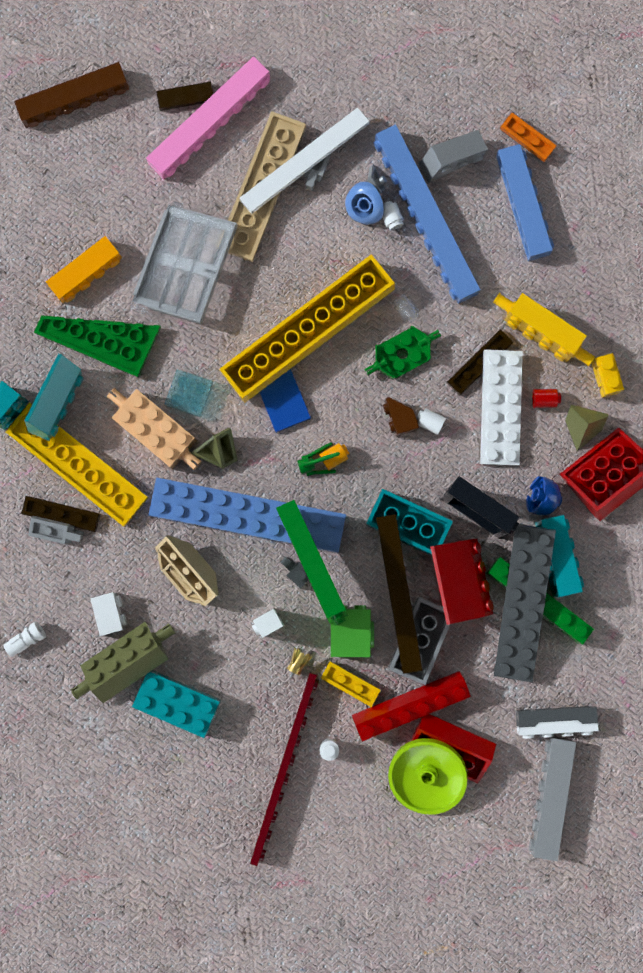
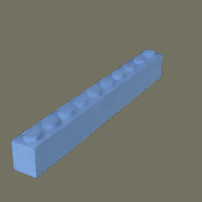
M396 124L377 133L374 142L377 152H381L385 168H389L391 171V180L394 185H398L400 198L402 201H406L408 205L407 211L411 218L414 217L418 233L423 234L425 238L424 245L428 251L431 250L433 254L432 260L436 267L439 266L443 282L445 284L448 283L451 298L459 304L478 295L480 288Z

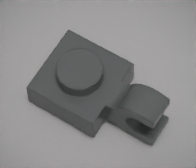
M286 557L280 562L290 571L286 576L301 589L309 580L302 564L298 562L294 565Z

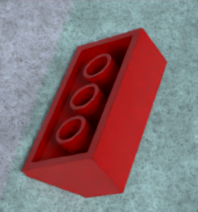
M431 714L421 717L411 741L422 738L436 739L450 745L462 757L467 768L468 780L477 784L490 766L497 745Z

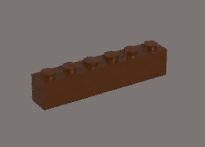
M117 62L15 100L14 103L25 128H33L41 122L52 121L57 116L63 114H71L76 109L87 108L92 103L105 101L113 95H122L129 90V86L121 65Z

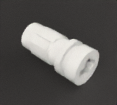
M35 621L29 627L24 628L22 633L17 634L5 643L4 649L10 657H13L30 647L31 644L35 645L38 641L46 638V634L41 625Z

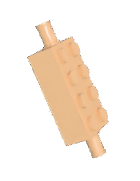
M116 388L111 390L116 397L109 392L107 398L119 406L118 411L112 416L114 421L171 469L180 460H183L193 470L197 469V466L192 461L198 465L202 461L189 451L197 441L195 437L138 389L129 398L123 396Z

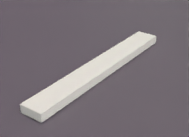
M357 107L239 198L240 201L253 214L369 125V120Z

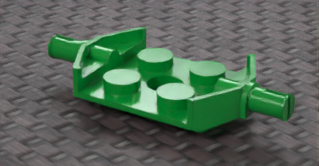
M410 326L404 332L379 345H375V362L364 369L367 376L380 371L394 380L428 362L431 359L430 344L435 339L441 337V334L437 329L431 334L426 335L414 326ZM399 350H406L408 356L405 359L399 358L397 356Z

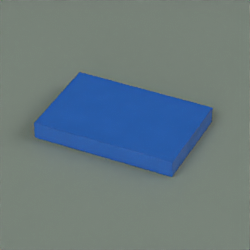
M291 369L259 392L276 433L311 419Z

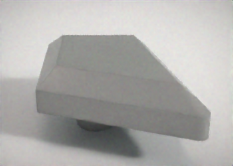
M374 165L369 167L367 182L373 184L380 194L385 190L383 184L387 180L384 176L379 177Z

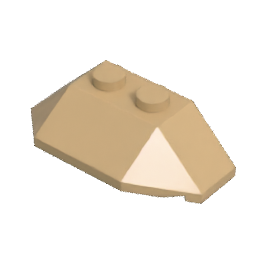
M167 535L155 547L156 552H158L161 571L186 600L206 606L219 594L216 572L191 543Z

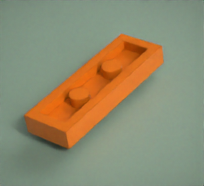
M513 112L500 127L501 131L543 162L547 160L557 146Z

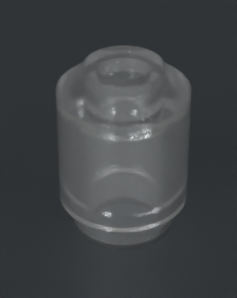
M402 294L393 302L394 308L405 322L409 321L412 323L419 317L420 309L410 296Z

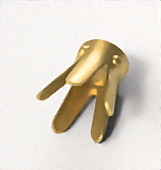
M294 648L291 663L287 667L292 672L290 677L294 673L297 675L301 674L304 666L312 658L310 654L304 656V653H300L299 648L297 650Z

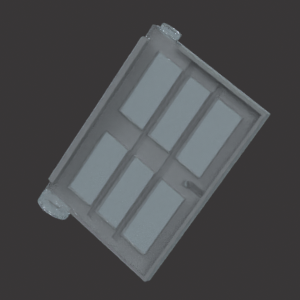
M174 201L172 205H168L167 210H164L134 290V298L130 309L144 315H148L149 310H153L202 325L238 224L183 209V204Z

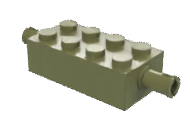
M144 622L80 665L85 680L70 689L73 696L78 700L91 690L104 703L169 659L162 646V642L176 634L174 628L168 623L157 632H154Z

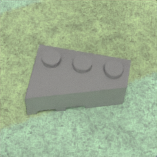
M476 130L431 146L419 162V166L427 182L430 183L472 162H479L484 158L483 155L488 148L481 134Z

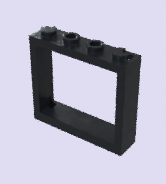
M460 476L455 479L441 498L445 503L497 538L513 533L519 525L517 522L519 519L518 515Z

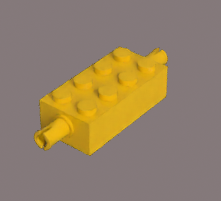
M499 293L493 301L494 304L507 312L504 321L507 322L506 324L510 328L518 329L528 340L533 339L539 343L538 346L554 353V357L558 360L568 362L571 357H576L587 366L594 360V355L581 348V344L587 335L522 293L517 301L512 302Z

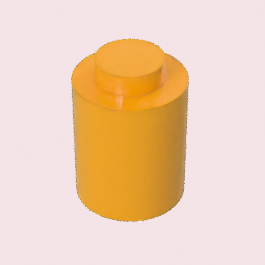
M337 443L319 454L320 457L336 452L340 453L339 456L323 461L328 471L348 460L347 455L350 453L344 444L340 445Z

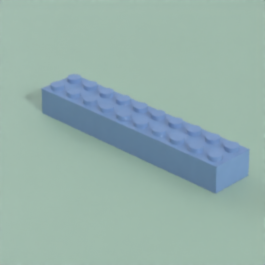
M156 477L149 516L292 544L276 510L277 507L286 502ZM297 505L317 549L339 553L346 514Z

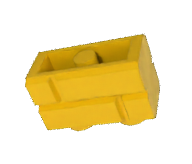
M611 353L594 358L591 365L598 388H600L601 397L604 398L622 392L624 387L614 354Z

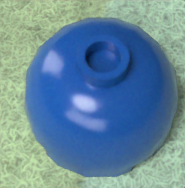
M538 476L534 479L529 488L532 489L531 497L527 495L526 499L527 510L536 515H549L562 503L560 487L547 477Z

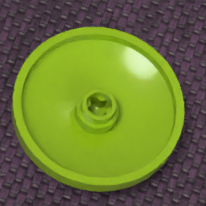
M422 738L410 741L397 750L389 766L388 780L394 796L402 805L417 813L433 815L446 812L460 802L466 791L468 774L462 757L454 748L436 739Z

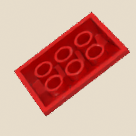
M617 428L561 472L560 476L584 506L601 521L643 488V449L620 428Z
M478 538L431 546L446 624L449 625L493 615L494 605L492 600H490V586L486 580V568L482 561V549Z

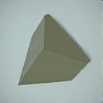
M575 405L570 406L565 422L577 451L603 430L608 414Z
M231 428L213 435L191 452V454L222 469L238 461Z

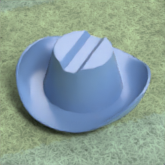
M359 182L350 189L346 196V211L354 221L371 225L382 219L384 212L383 201L373 184Z

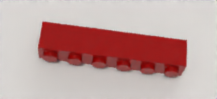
M460 671L355 713L352 715V718L363 742L471 697L465 679Z

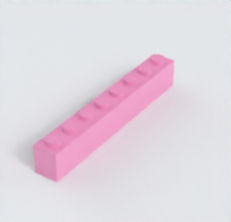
M253 56L146 157L148 165L163 180L166 177H171L180 164L186 163L189 156L202 147L205 140L211 139L220 126H225L234 113L240 112L243 104L251 101L260 88L263 89L268 85L270 81L269 71Z

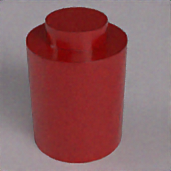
M533 389V408H557L558 404H561V392H558L557 389Z

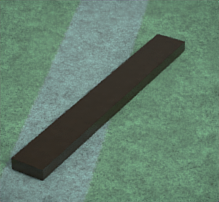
M396 514L376 517L402 673L423 671Z

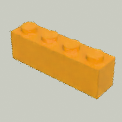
M104 236L48 279L46 283L62 303L70 302L75 298L76 293L80 290H86L93 280L100 279L107 269L117 266L122 257L108 238Z

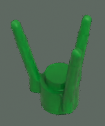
M332 442L308 455L301 456L302 459L297 460L301 475L307 474L308 477L311 475L336 473V470L313 471V469H316V463L339 456V452L314 460L311 458L332 446Z

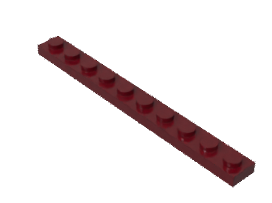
M312 672L309 673L251 858L250 864L258 866L259 861L263 862L266 853V850L263 849L264 843H269L272 831L269 830L271 822L275 823L278 812L275 811L277 803L281 804L284 796L281 789L283 784L287 785L289 780L288 766H293L296 755L293 754L295 746L299 747L302 736L298 734L300 728H305L308 717L304 715L306 709H311L314 699L310 696L312 690L316 691L319 679H316L317 674Z

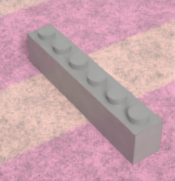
M549 737V741L546 740L544 751L547 752L546 760H543L541 771L544 772L543 780H540L538 785V791L541 792L540 800H536L535 811H538L537 818L532 823L534 837L529 842V851H531L535 858L558 862L576 742L573 740Z

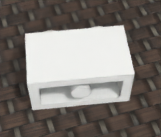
M115 592L90 598L100 636L126 630L127 620L125 614H122L120 607H122L120 595L117 596Z
M272 609L254 619V625H252L256 635H261L262 638L285 626L276 609Z

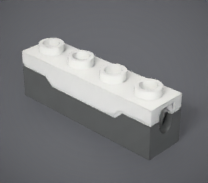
M595 706L515 710L517 734L522 735L524 739L534 738V735L542 734V737H554L555 733H561L562 736H574L573 732H581V735H593V731H599L597 707Z

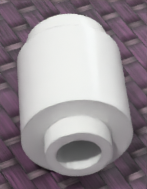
M392 201L385 202L383 204L384 212L382 218L386 227H389L390 231L402 227L404 219L397 203H392Z

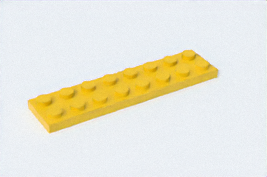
M29 403L7 429L6 433L125 527L149 497L60 426L56 436H52L50 441L29 433L24 421L32 406Z

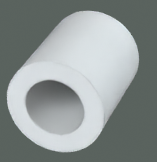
M427 408L424 411L420 410L416 417L418 426L437 435L446 417Z
M331 738L323 740L319 750L321 757L327 761L336 759L339 754L337 741Z

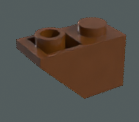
M390 397L385 398L383 409L385 415L389 414L391 422H388L391 433L395 432L396 437L419 429L413 409Z

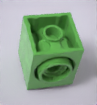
M344 605L348 614L345 617L346 621L338 625L331 624V657H370V649L374 648V621H371V609H366V605H354V609H347V605Z

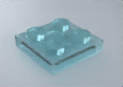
M177 369L164 405L201 418L213 381Z

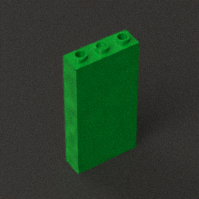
M295 500L277 507L276 510L330 624L334 623L335 625L346 621L345 617L348 616L347 611Z

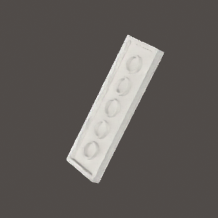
M483 351L480 464L519 466L523 351Z

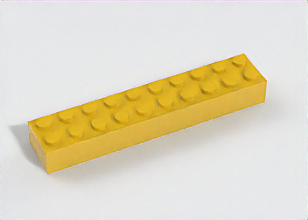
M371 254L219 370L242 401L246 403L395 290V282Z

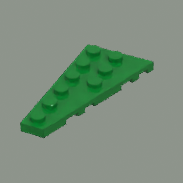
M41 315L34 333L139 378L161 326Z

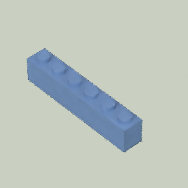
M520 144L500 149L497 152L496 158L527 260L532 261L549 256L553 251L554 243L547 233L548 223L542 217L543 207L536 197L538 195L536 185H533L531 181L532 171L526 165V152L522 150Z

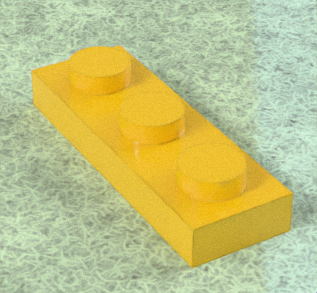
M329 661L321 676L322 680L372 707L381 691L379 688Z

